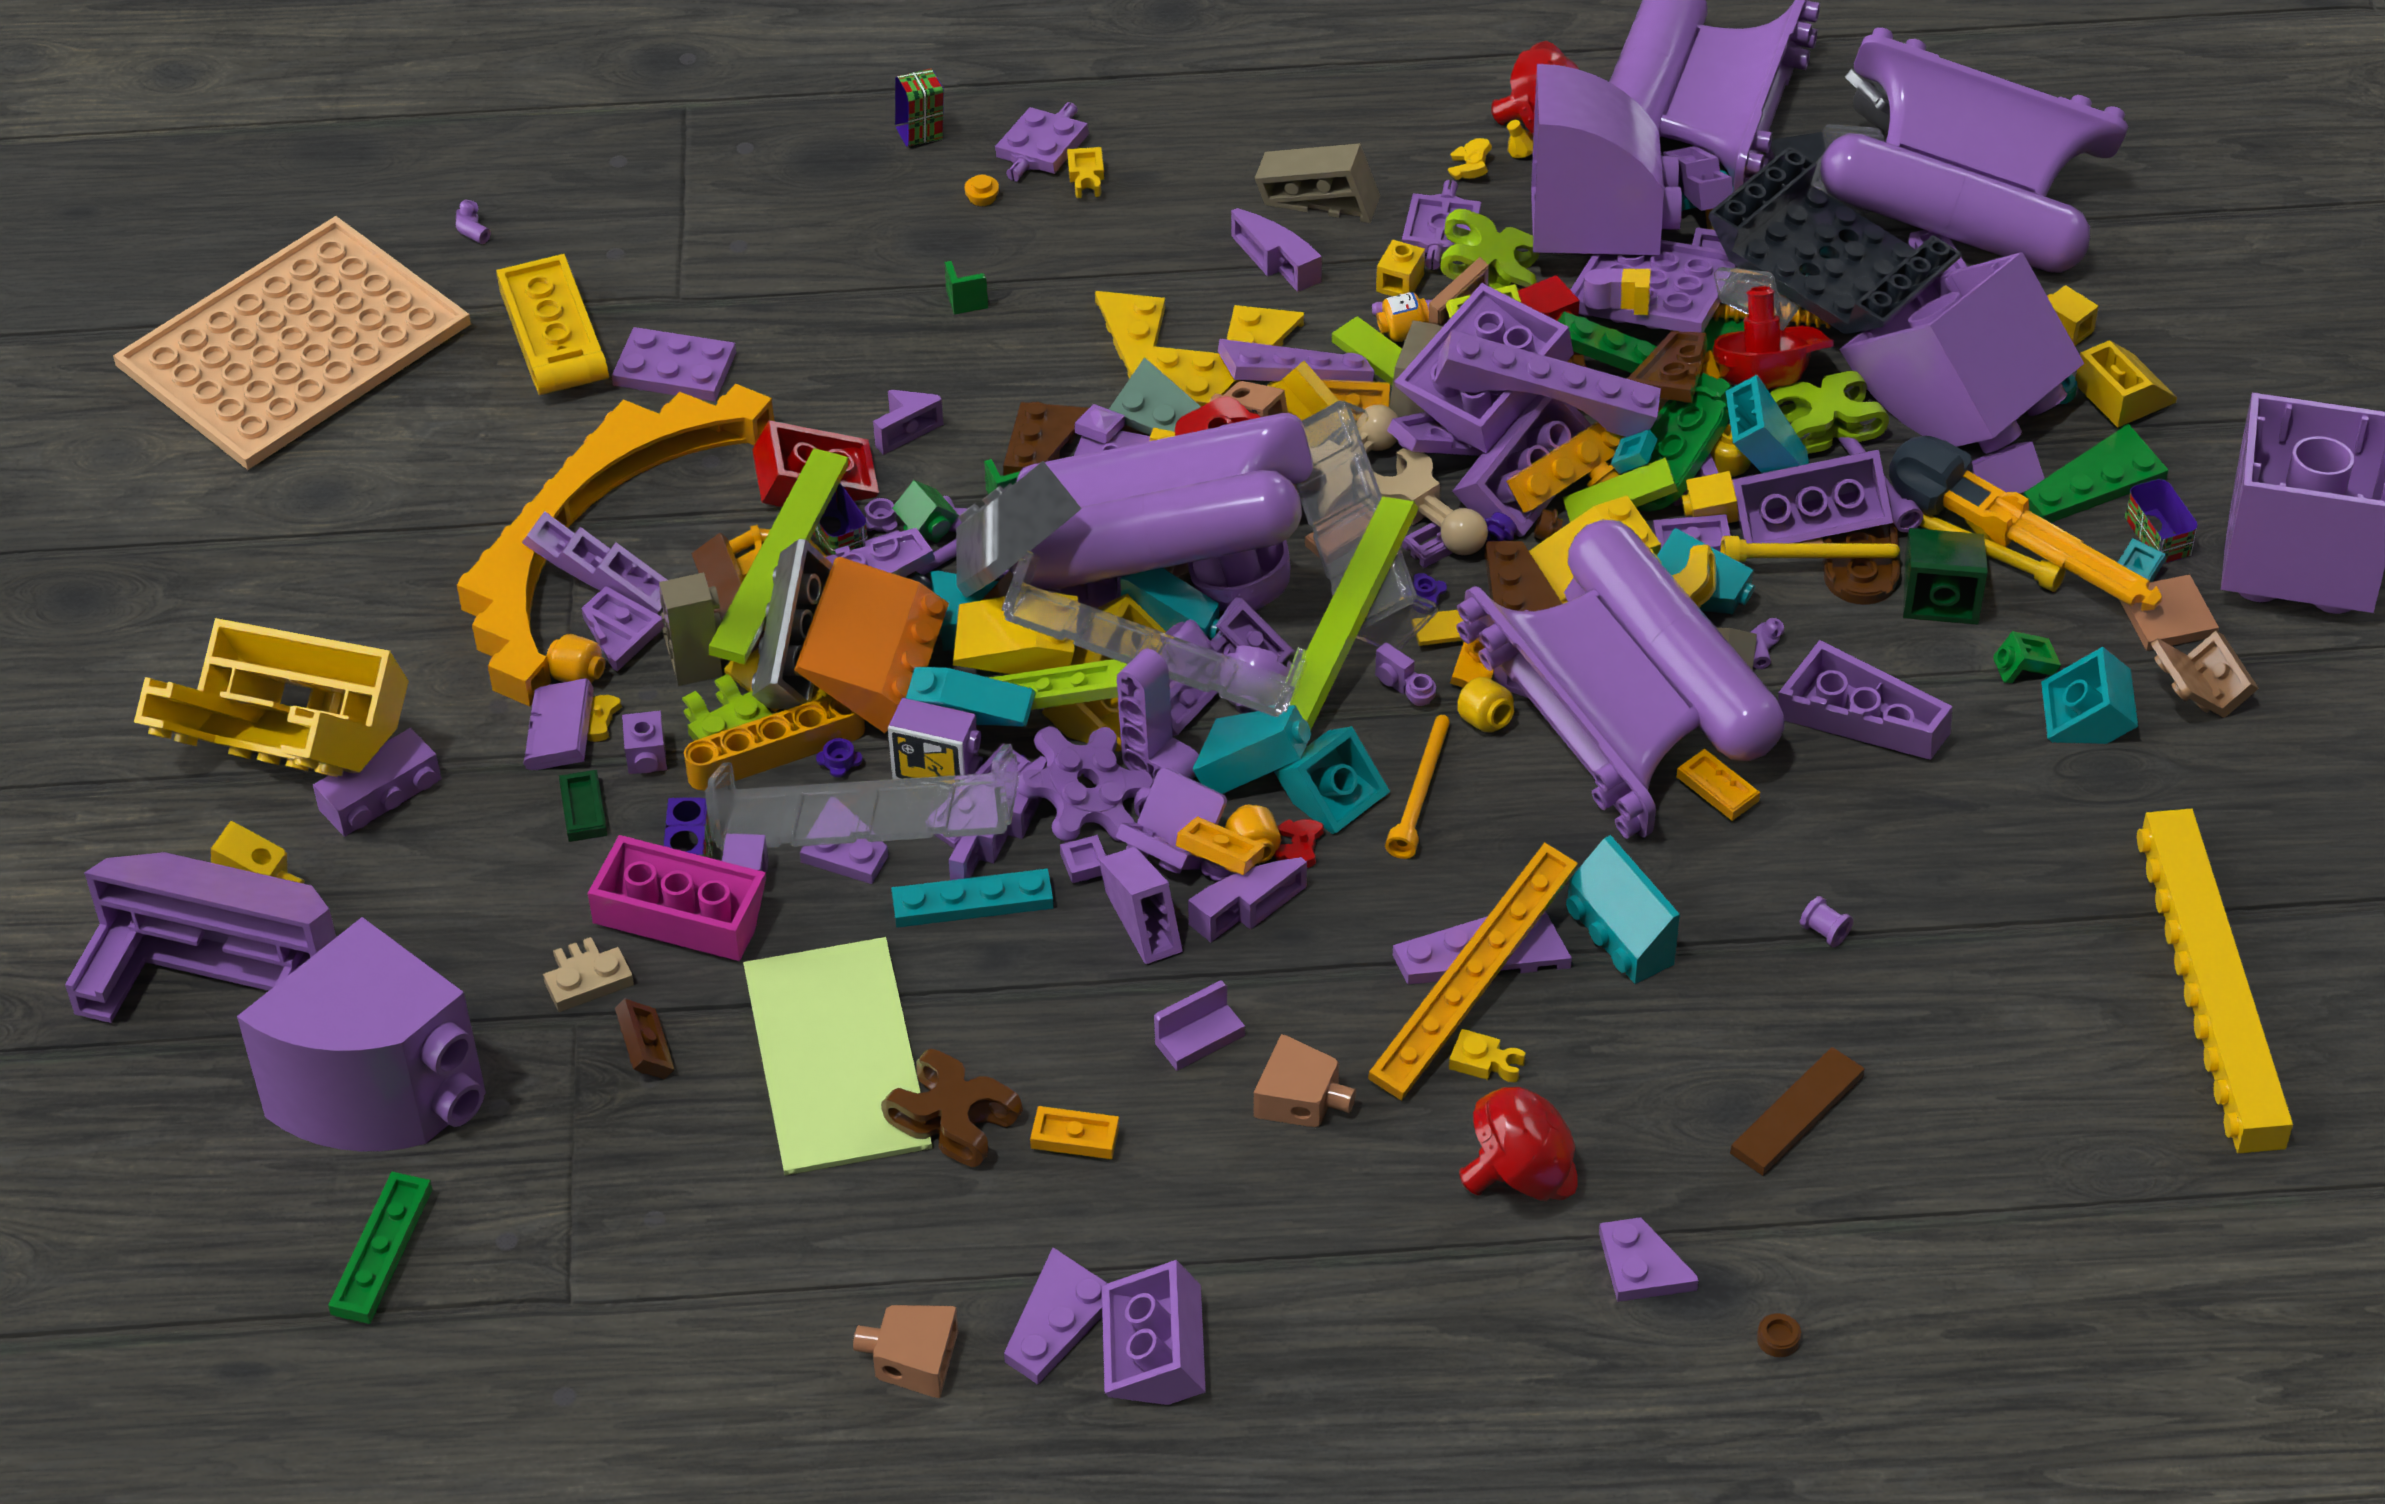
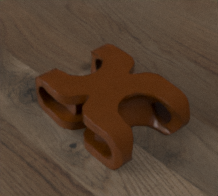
M928 1049L918 1058L916 1069L919 1081L930 1091L915 1093L902 1088L892 1090L881 1103L883 1116L892 1126L916 1139H926L932 1135L939 1134V1148L943 1154L964 1165L976 1167L988 1155V1140L985 1133L974 1124L987 1121L1002 1127L1010 1126L1023 1111L1021 1099L1012 1089L988 1076H978L965 1081V1067L962 1062L939 1050Z

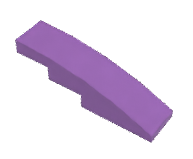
M545 511L522 541L524 545L555 566L600 591L607 586L656 614L662 608L659 582L666 581L667 579L618 543H615L610 549L583 528L579 527L574 533Z
M1040 756L1014 776L984 806L969 825L949 858L950 880L971 878L979 860L994 864L1008 835L1023 839L1043 797L1029 798L1021 795L1015 786V780L1020 773L1026 770L1045 769L1047 766L1045 757Z

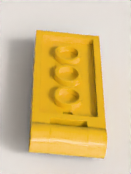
M565 254L496 270L502 299L538 395L609 378L604 354L601 351Z

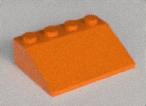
M837 557L833 562L794 671L885 733L888 731V726L901 699L906 698L914 668L928 667L949 603L918 581L843 557Z

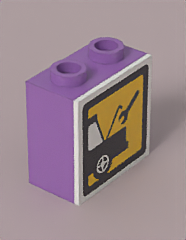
M907 698L901 699L888 726L892 779L956 793L983 765V757L978 756L981 732L976 729V715Z

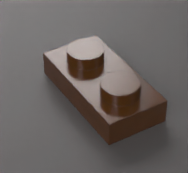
M624 998L615 1007V1011L633 1070L666 1079L675 1069L656 1008Z

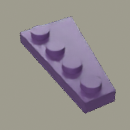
M1219 339L1218 353L1234 380L1280 381L1302 361H1305L1320 379L1373 382V368L1365 357L1356 353H1345L1343 355Z
M1546 911L1501 970L1520 968V973L1537 972L1539 966L1556 965L1557 970L1571 968L1572 958ZM1487 917L1393 945V957L1407 984L1438 982Z

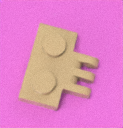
M589 937L583 940L585 953H581L577 943L568 945L571 958L568 959L562 948L553 950L559 968L547 972L543 976L545 985L558 1012L634 985L632 973L619 947L599 954L593 939Z

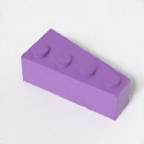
M1821 640L1810 651L1778 694V702L1784 715V721L1929 760L1932 759L1951 734V705Z

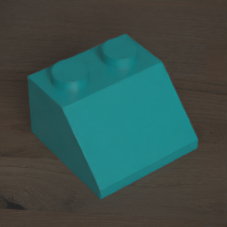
M2104 647L2099 648L2041 682L2047 738L2052 743L2107 744L2138 727L2131 669Z
M1352 726L1328 730L1305 748L1300 760L1274 771L1291 802L1310 818L1321 822L1324 828L1331 834L1337 833L1390 792Z

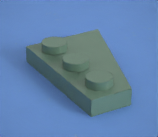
M1144 357L1109 410L1125 415V425L1151 435L1153 427L1174 431L1176 422L1182 416L1201 406Z

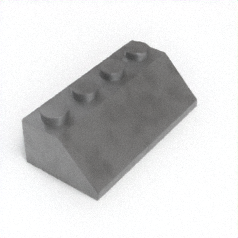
M798 539L780 552L778 566L773 571L774 586L771 601L766 607L767 622L764 637L759 642L760 658L757 672L752 678V696L770 709H790L811 702L814 684L794 671L833 564L805 539Z

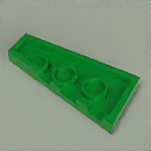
M2127 424L2025 491L2024 496L2029 499V511L2052 523L2128 495L2131 488L2136 485L2157 479L2166 481L2169 470L2135 430Z

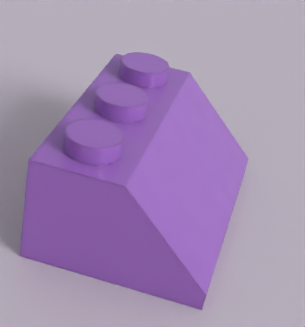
M1177 1260L1102 1285L1105 1394L1111 1398L1169 1405L1205 1393L1201 1285Z

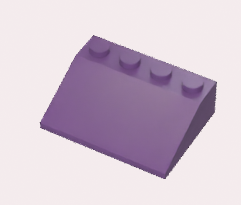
M1481 283L1394 383L1400 391L1455 437L1487 454L1538 394L1511 390L1467 393L1435 384L1438 356L1451 330L1565 362L1574 353L1568 326Z

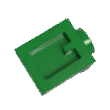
M2015 631L2010 633L1993 656L2003 682L2010 684L2013 683L2022 670L2054 675L2061 666L2049 638Z

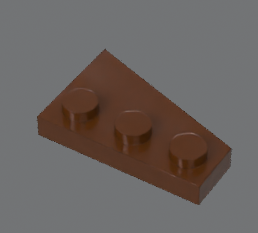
M1672 330L1627 379L1661 388L1660 398L1692 403L1708 346L1706 333Z
M1021 402L1003 464V476L1019 472L1029 465L1038 464L1042 461L1057 460L1060 457V450L1066 443L1071 444L1076 439L1075 422L1089 408L1043 404L1041 402Z

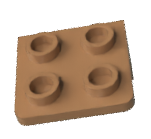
M2214 631L2188 655L2158 638L2151 643L2157 653L2154 657L2156 663L2174 679V682L2171 684L2174 691L2185 701L2193 700L2206 713L2211 710L2225 718L2259 689L2225 636L2218 631Z

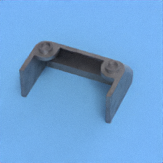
M1044 461L1039 463L1014 485L1009 484L1004 489L998 486L982 499L985 505L980 509L974 503L958 516L962 523L956 528L957 587L966 598L1006 572L1082 509Z

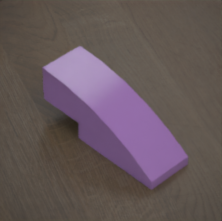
M1696 146L1663 152L1664 156H1678V186L1681 187V191L1687 199L1701 211L1715 208L1733 193L1732 177L1720 171L1718 157Z
M1239 208L1231 210V235L1233 239L1267 277L1280 272L1297 292L1321 283L1322 256L1307 242L1292 231L1260 215Z
M1302 857L1275 861L1252 867L1244 875L1236 873L1212 884L1188 900L1189 925L1209 942L1215 940L1238 921L1251 930L1307 887V861Z

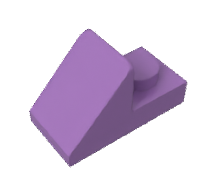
M889 390L890 413L873 421L875 447L884 455L944 425L942 399L934 394Z

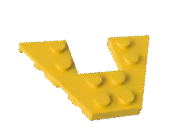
M1104 291L1095 292L1096 305L1100 307L1106 321V328L1113 336L1114 346L1120 359H1123L1129 379L1145 357L1201 407L1209 403L1213 395H1224L1237 382L1241 381L1234 380L1219 353L1156 347L1165 311V298ZM1234 305L1227 340L1282 346L1285 337L1297 326L1302 327L1304 325V312Z

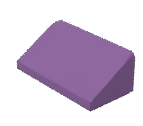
M1236 597L1215 625L1236 647L1245 645L1272 651L1279 654L1277 662L1281 664L1294 652L1242 598Z

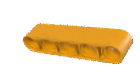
M829 695L689 743L684 751L688 783L697 790H710L823 751L824 745L832 739L843 738L850 742L855 741L865 732V719Z

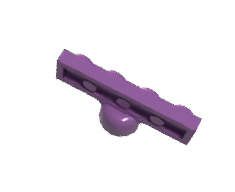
M1192 619L1187 620L1186 623H1177L1159 640L1161 651L1175 668L1176 673L1173 681L1169 684L1172 736L1178 735L1220 691L1218 677L1224 652L1229 648L1230 653H1235L1237 648L1221 631L1210 641L1195 620Z

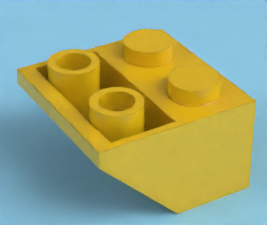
M2109 340L2080 352L2084 364L2077 369L2075 378L2077 387L2117 428L2176 403L2177 397L2133 353Z

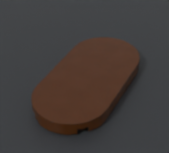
M1893 523L1825 536L1823 537V543H1881L1898 545L1897 528ZM1899 555L1896 558H1823L1825 584L1835 596L1849 603L1869 605L1882 602L1889 598L1897 589L1900 575Z

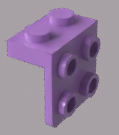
M1162 768L1157 772L1137 823H1121L1115 838L1128 843L1126 849L1136 847L1145 857H1148L1150 854L1160 859L1159 865L1169 871L1181 873L1182 870L1200 869L1204 858L1196 857L1189 851L1175 846L1177 833L1197 816L1218 825L1227 804V799L1223 794L1169 768Z

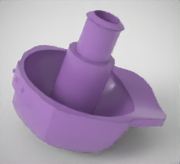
M1286 540L1275 546L1188 563L1191 581L1195 589L1218 602L1219 611H1226L1236 597L1242 598L1256 611L1279 597L1285 591L1290 580L1291 566Z

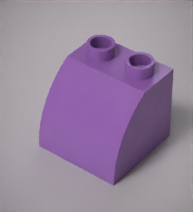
M1537 64L1531 180L1533 252L1660 255L1662 229H1680L1682 193L1681 187H1678V156H1661L1658 128L1644 109L1623 90L1596 75L1579 69L1560 65Z
M2023 252L1942 274L1886 325L1881 328L1862 331L1840 349L1851 369L1858 372L1867 383V390L1888 412L1904 425L1922 436H1932L1945 440L1956 447L1978 442L1983 453L1999 450L2021 435L2022 430L2016 419L2025 412L2029 416L2038 415L2063 401L2067 393L2061 382L2084 364Z
M2252 392L2228 520L2221 590L2238 592L2242 597L2255 602H2267L2278 598L2311 603L2328 613L2340 614L2350 610L2374 613L2385 569V412Z
M363 917L237 1016L265 1117L281 1129L318 1145L352 1151H388L423 1145L446 1126L458 1127L468 1122L479 1110L486 1094L464 992Z

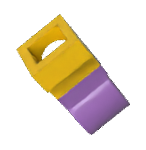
M1599 268L1588 271L1584 275V304L1591 309L1601 310L1613 307V309H1634V315H1648L1651 269Z

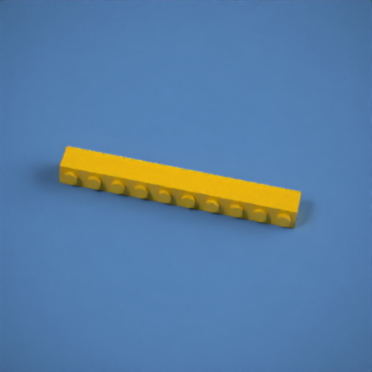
M2193 809L2146 812L2143 828L2137 831V845L2139 851L2145 852L2147 858L2146 874L2150 883L2154 882L2156 887L2155 902L2158 913H2164L2167 943L2173 944L2175 949L2174 964L2177 975H2183L2185 1003L2187 1007L2193 1008L2195 1014L2194 1031L2196 1038L2203 1040L2205 1047L2204 1064L2208 1072L2212 1071L2214 1076V1097L2218 1105L2222 1104L2225 1112L2224 1129L2226 1136L2233 1138L2237 1154L2286 1149L2293 1123Z

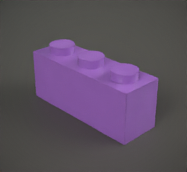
M409 728L385 742L360 773L343 771L342 776L333 777L328 775L313 784L319 811L345 837L353 831L364 827L370 821L390 809L398 807L402 802L422 790L430 788L434 783L441 780L436 753Z

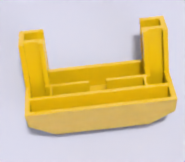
M215 618L198 689L145 677L134 723L149 726L148 734L171 739L172 733H174L175 742L197 746L198 740L229 747L228 754L251 759L253 752L258 753L257 760L280 765L282 758L287 759L285 766L309 771V768H312L317 773L338 777L343 775V771L360 773L398 727L409 681L389 650ZM285 684L311 688L306 708L280 704Z

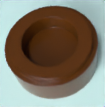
M1774 1313L1761 1320L1758 1326L1757 1342L1762 1351L1773 1357H1787L1798 1349L1801 1328L1794 1318L1786 1314Z

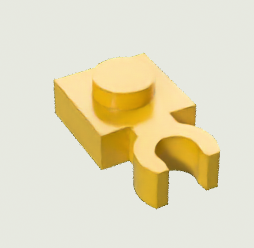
M1101 147L1067 149L1070 182H1075L1076 197L1082 198V190L1085 188L1093 189L1095 197H1099L1101 195V180H1104Z
M1461 1029L1449 1058V1069L1488 1080L1491 1071L1498 1073L1505 1081L1517 1082L1519 1068L1509 1066V1064L1524 1066L1526 1053L1518 1048L1501 1050V1039Z

